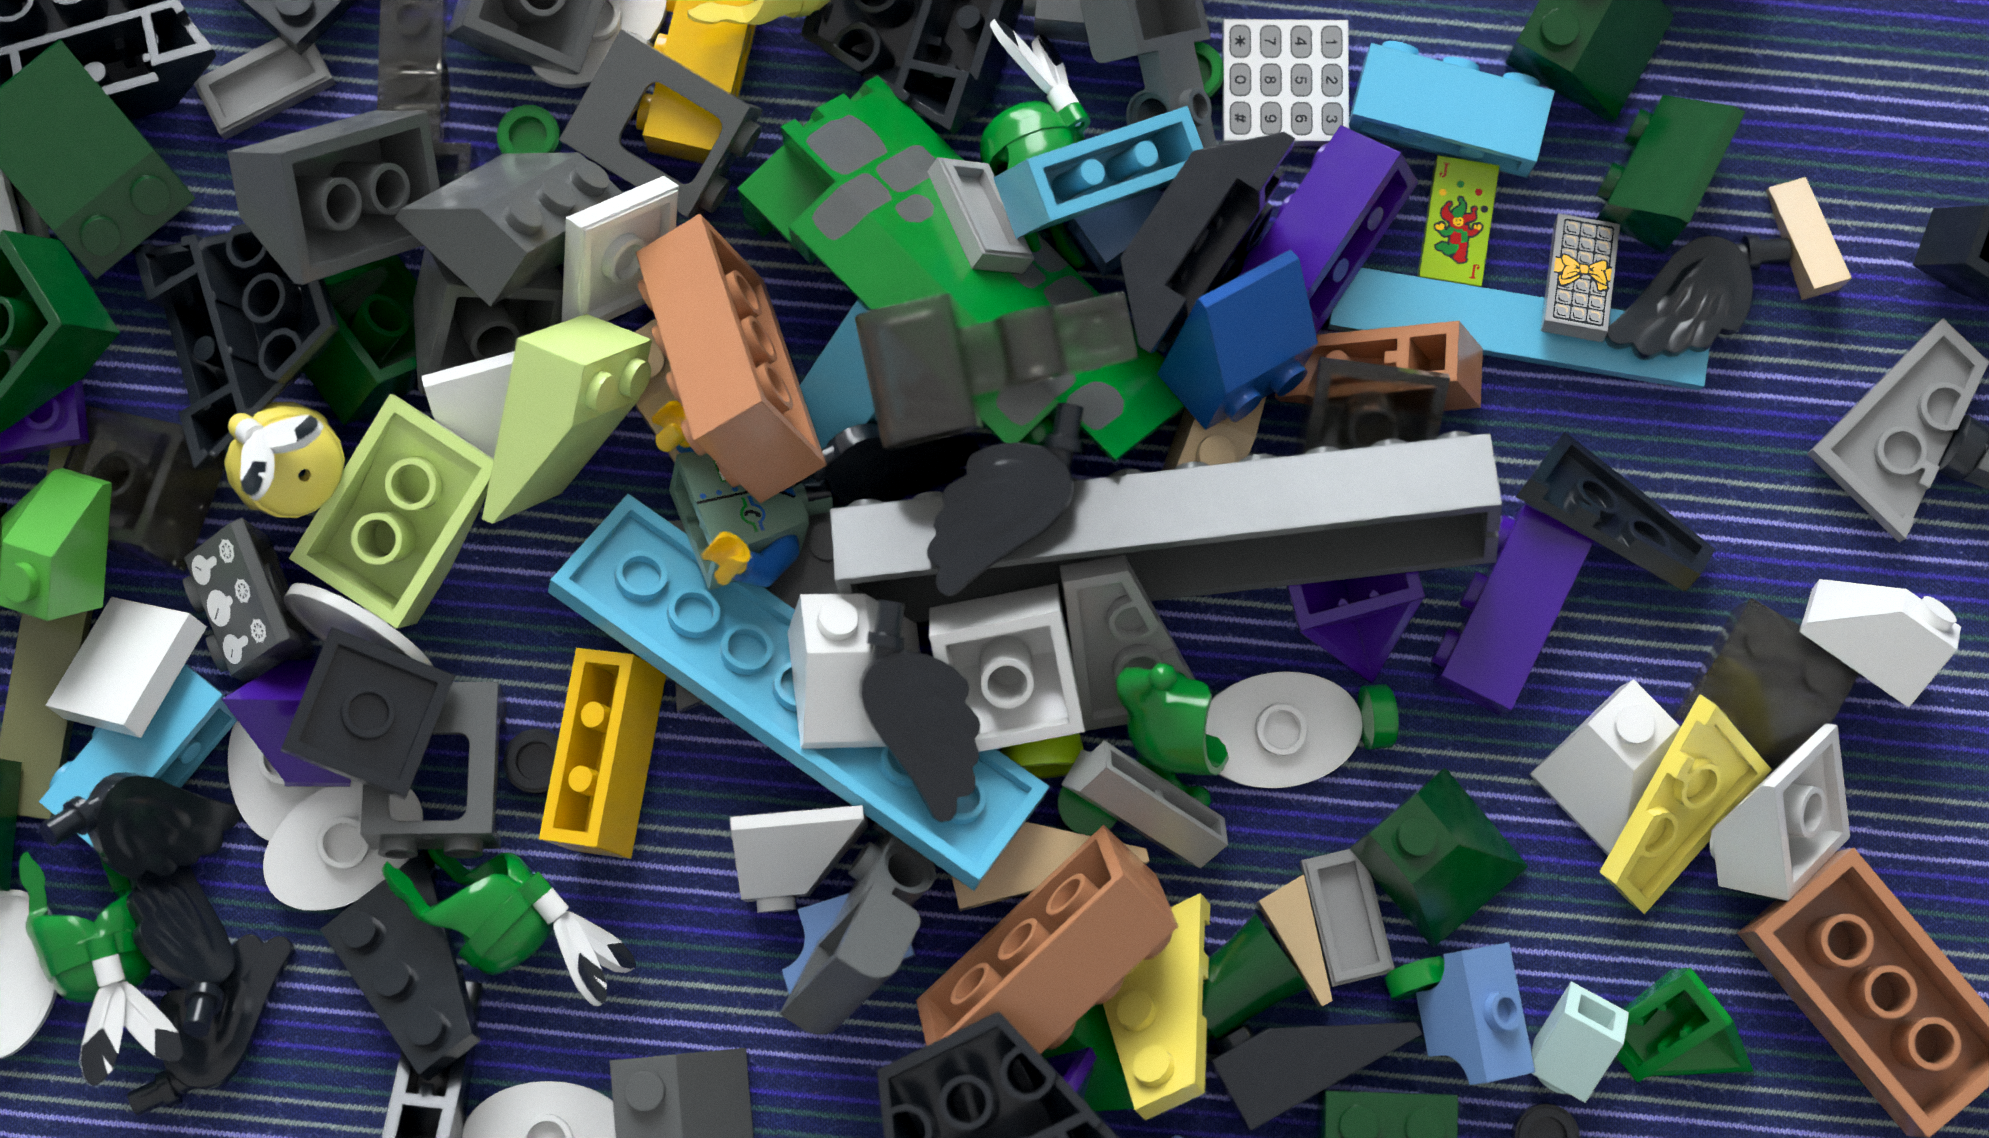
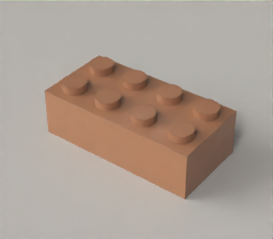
M701 214L635 252L643 275V279L638 281V288L644 301L654 312L657 320V325L652 327V334L662 353L669 359L672 371L666 374V379L673 395L684 408L687 419L681 422V428L691 448L699 456H703L706 453L716 461L723 477L732 487L741 485L760 503L825 467L827 464L764 280Z
M1105 825L1100 827L916 1000L926 1046L997 1011H1000L1040 1054L1047 1048L1054 1049L1060 1046L1071 1035L1076 1021L1094 1004L1100 1005L1110 1000L1122 986L1124 977L1143 959L1150 960L1156 957L1170 942L1172 932L1178 927V924L1157 875Z
M1855 848L1836 851L1789 901L1777 899L1737 933L1907 1136L1931 1137L1989 1087V1007Z

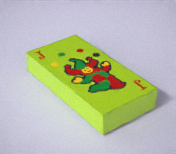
M1437 156L1434 163L1417 277L1477 287L1482 286L1500 165Z

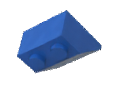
M1290 249L1198 298L1157 373L1205 430L1228 417L1232 422L1243 419L1259 405L1262 398L1273 392L1279 397L1286 395L1306 377L1308 371L1304 366L1317 346L1318 341L1301 264L1297 255Z

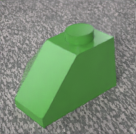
M65 468L55 469L1 517L0 606L46 621L103 607L111 482Z

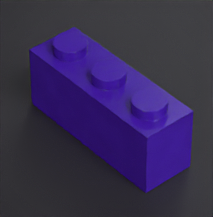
M1340 125L1329 143L1324 144L1315 154L1310 171L1295 193L1283 201L1276 221L1260 245L1255 246L1248 253L1239 276L1291 249L1300 260L1317 335L1418 184L1403 154Z
M1526 504L1515 514L1513 519L1504 514L1501 517L1500 530L1498 531L1497 560L1490 564L1486 575L1478 571L1474 572L1459 602L1460 606L1468 609L1458 632L1449 627L1446 629L1431 659V662L1441 666L1433 681L1434 683L1500 716L1512 710L1594 540Z

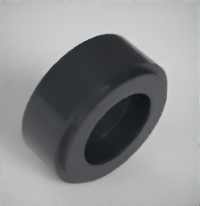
M1965 415L1958 430L1954 431L1938 464L1940 467L1938 472L1954 481L1966 478L1976 468L1988 447L1989 426L1969 415Z
M529 729L519 733L509 742L504 753L503 765L508 779L514 786L530 794L548 793L558 737L546 730Z
M1535 1104L1526 1108L1517 1116L1512 1127L1511 1138H1580V1132L1575 1119L1565 1109L1552 1104Z

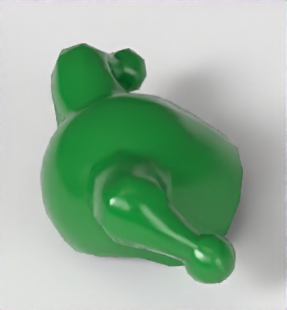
M1158 663L1152 670L1141 667L1124 668L1117 676L1115 683L1118 698L1128 712L1127 728L1130 740L1137 751L1136 761L1209 807L1211 796L1206 788L1199 785L1189 787L1175 774L1216 776L1223 771L1229 759L1227 749L1218 737L1206 734L1208 711L1212 701L1209 687L1202 681L1187 678L1183 673L1174 670L1170 664Z

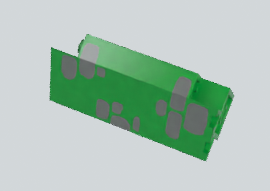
M879 76L864 82L859 91L850 99L843 93L820 105L813 111L810 116L811 119L804 126L796 119L780 126L784 145L737 188L745 221L762 238L775 228L809 263L818 258L1002 444L1019 442L1044 446L1046 434H1052L1058 403H1069L1084 407L1080 429L1115 463L1186 408L1157 374L1165 359L1157 351L1149 353L1139 347L1136 330L1038 233L1041 250L1032 252L1034 260L1024 274L971 268L927 172L937 157L963 159L905 102L895 96L893 90Z

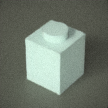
M1571 981L1534 1039L1531 1054L1535 1073L1531 1074L1537 1076L1540 1082L1550 1090L1560 1094L1568 1093L1586 1103L1624 1044L1629 1012Z

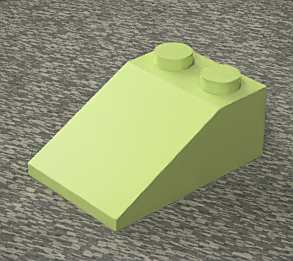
M584 314L517 338L482 516L483 520L494 524L562 494L645 391L651 376V366L648 363L652 339L589 314Z
M390 394L343 469L341 481L334 494L319 508L289 559L396 629L417 624L449 573L487 496L494 459L396 395Z

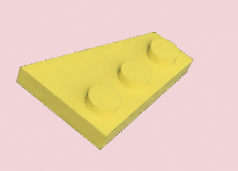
M1699 694L1599 871L1630 904L1643 914L1652 907L1710 841L1711 830L1716 824L1730 813L1772 771L1720 708L1701 694Z
M1201 893L1170 907L1178 927L1172 932L1168 945L1156 957L1150 960L1143 959L1124 977L1123 984L1118 992L1110 1000L1103 1003L1134 1108L1144 1120L1150 1119L1205 1093L1207 1019L1202 1014L1203 980L1208 979L1209 957L1204 952L1205 926L1210 925V903Z

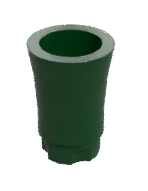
M1256 914L1228 942L1209 957L1208 979L1203 980L1202 1014L1207 1019L1206 1044L1214 1036L1219 1041L1242 1023L1272 1005L1309 988Z

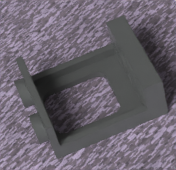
M621 29L559 140L636 187L665 176L679 185L677 212L688 218H693L698 214L703 216L705 211L715 212L724 200L731 181L726 179L725 176L736 157L739 156L744 159L756 144L762 130V126L756 122L763 109L742 101L654 48L653 43L638 34ZM654 83H662L712 113L722 123L721 134L696 178L688 184L680 183L627 151L621 143L623 131L646 90Z
M452 682L432 735H463L469 740L467 808L463 817L454 821H398L390 816V794L363 784L360 834L372 850H378V855L392 859H409L418 856V849H444L443 854L448 857L468 859L481 857L483 849H501V838L495 828L500 724H506L507 699L499 682Z

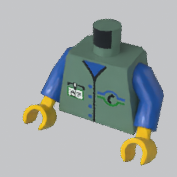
M676 400L668 402L651 417L654 424L664 428L656 435L655 441L658 449L663 452H670L676 448L681 453L676 456L669 491L708 589L720 588L734 581L759 587L771 586L797 560L809 526L808 516L830 512V509H832V492L827 480L824 479L816 483L814 478L785 491L783 490L760 503L741 485L732 487L723 477L716 461L706 453L703 456H699L691 448L681 428V422L687 419L684 408Z

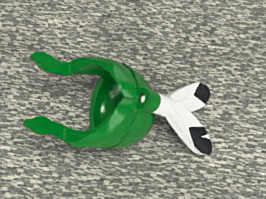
M995 18L990 23V26L998 41L1029 77L1048 94L1047 100L1049 101L1048 103L1036 100L1013 105L997 115L985 128L979 143L981 163H989L994 176H997L1026 159L1085 140L1083 132L1088 128L1091 120L1069 87L1063 61L1053 44L1042 34H1039L1032 42V52L1009 26ZM1063 223L1049 227L1048 230L1056 244L1057 252L1074 267L1080 268L1084 266L1085 261L1079 249L1067 234ZM1036 232L1024 236L1032 252L1041 250Z
M427 849L431 860L441 867L455 882L464 886L470 885L431 907L427 905L407 875L388 862L382 867V875L392 893L404 901L419 921L431 926L457 930L462 934L465 945L458 954L472 968L477 967L485 974L495 975L504 973L520 965L545 943L552 932L553 926L569 973L577 989L592 1005L600 1006L607 997V983L600 965L614 972L622 973L630 972L636 967L635 958L623 942L583 917L566 911L569 907L538 871L533 874L523 860L513 853H500L472 869H467L456 858L444 855V849Z
M25 852L19 861L20 880L28 891L29 914L25 928L38 956L39 964L48 982L54 985L57 993L64 999L76 1003H93L80 1053V1065L86 1083L91 1086L98 1085L112 1071L118 1055L123 1027L153 1056L166 1061L176 1062L180 1060L183 1055V1046L178 1031L170 1020L136 989L150 975L153 965L144 957L133 942V931L137 924L129 913L126 904L127 895L132 892L131 884L127 878L109 868L101 859L110 887L119 899L107 906L99 914L95 922L78 916L48 915L44 873L29 853Z

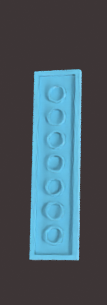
M627 494L550 580L548 593L850 805H863V811L866 816L973 891H975L1043 800L1050 787L997 749L979 752L978 763L972 768L975 775V789L973 793L967 797L957 798V811L950 821L939 822L932 818L912 781L887 747L801 749L788 641V629L795 609L765 588L739 581L709 590L687 534L630 494Z

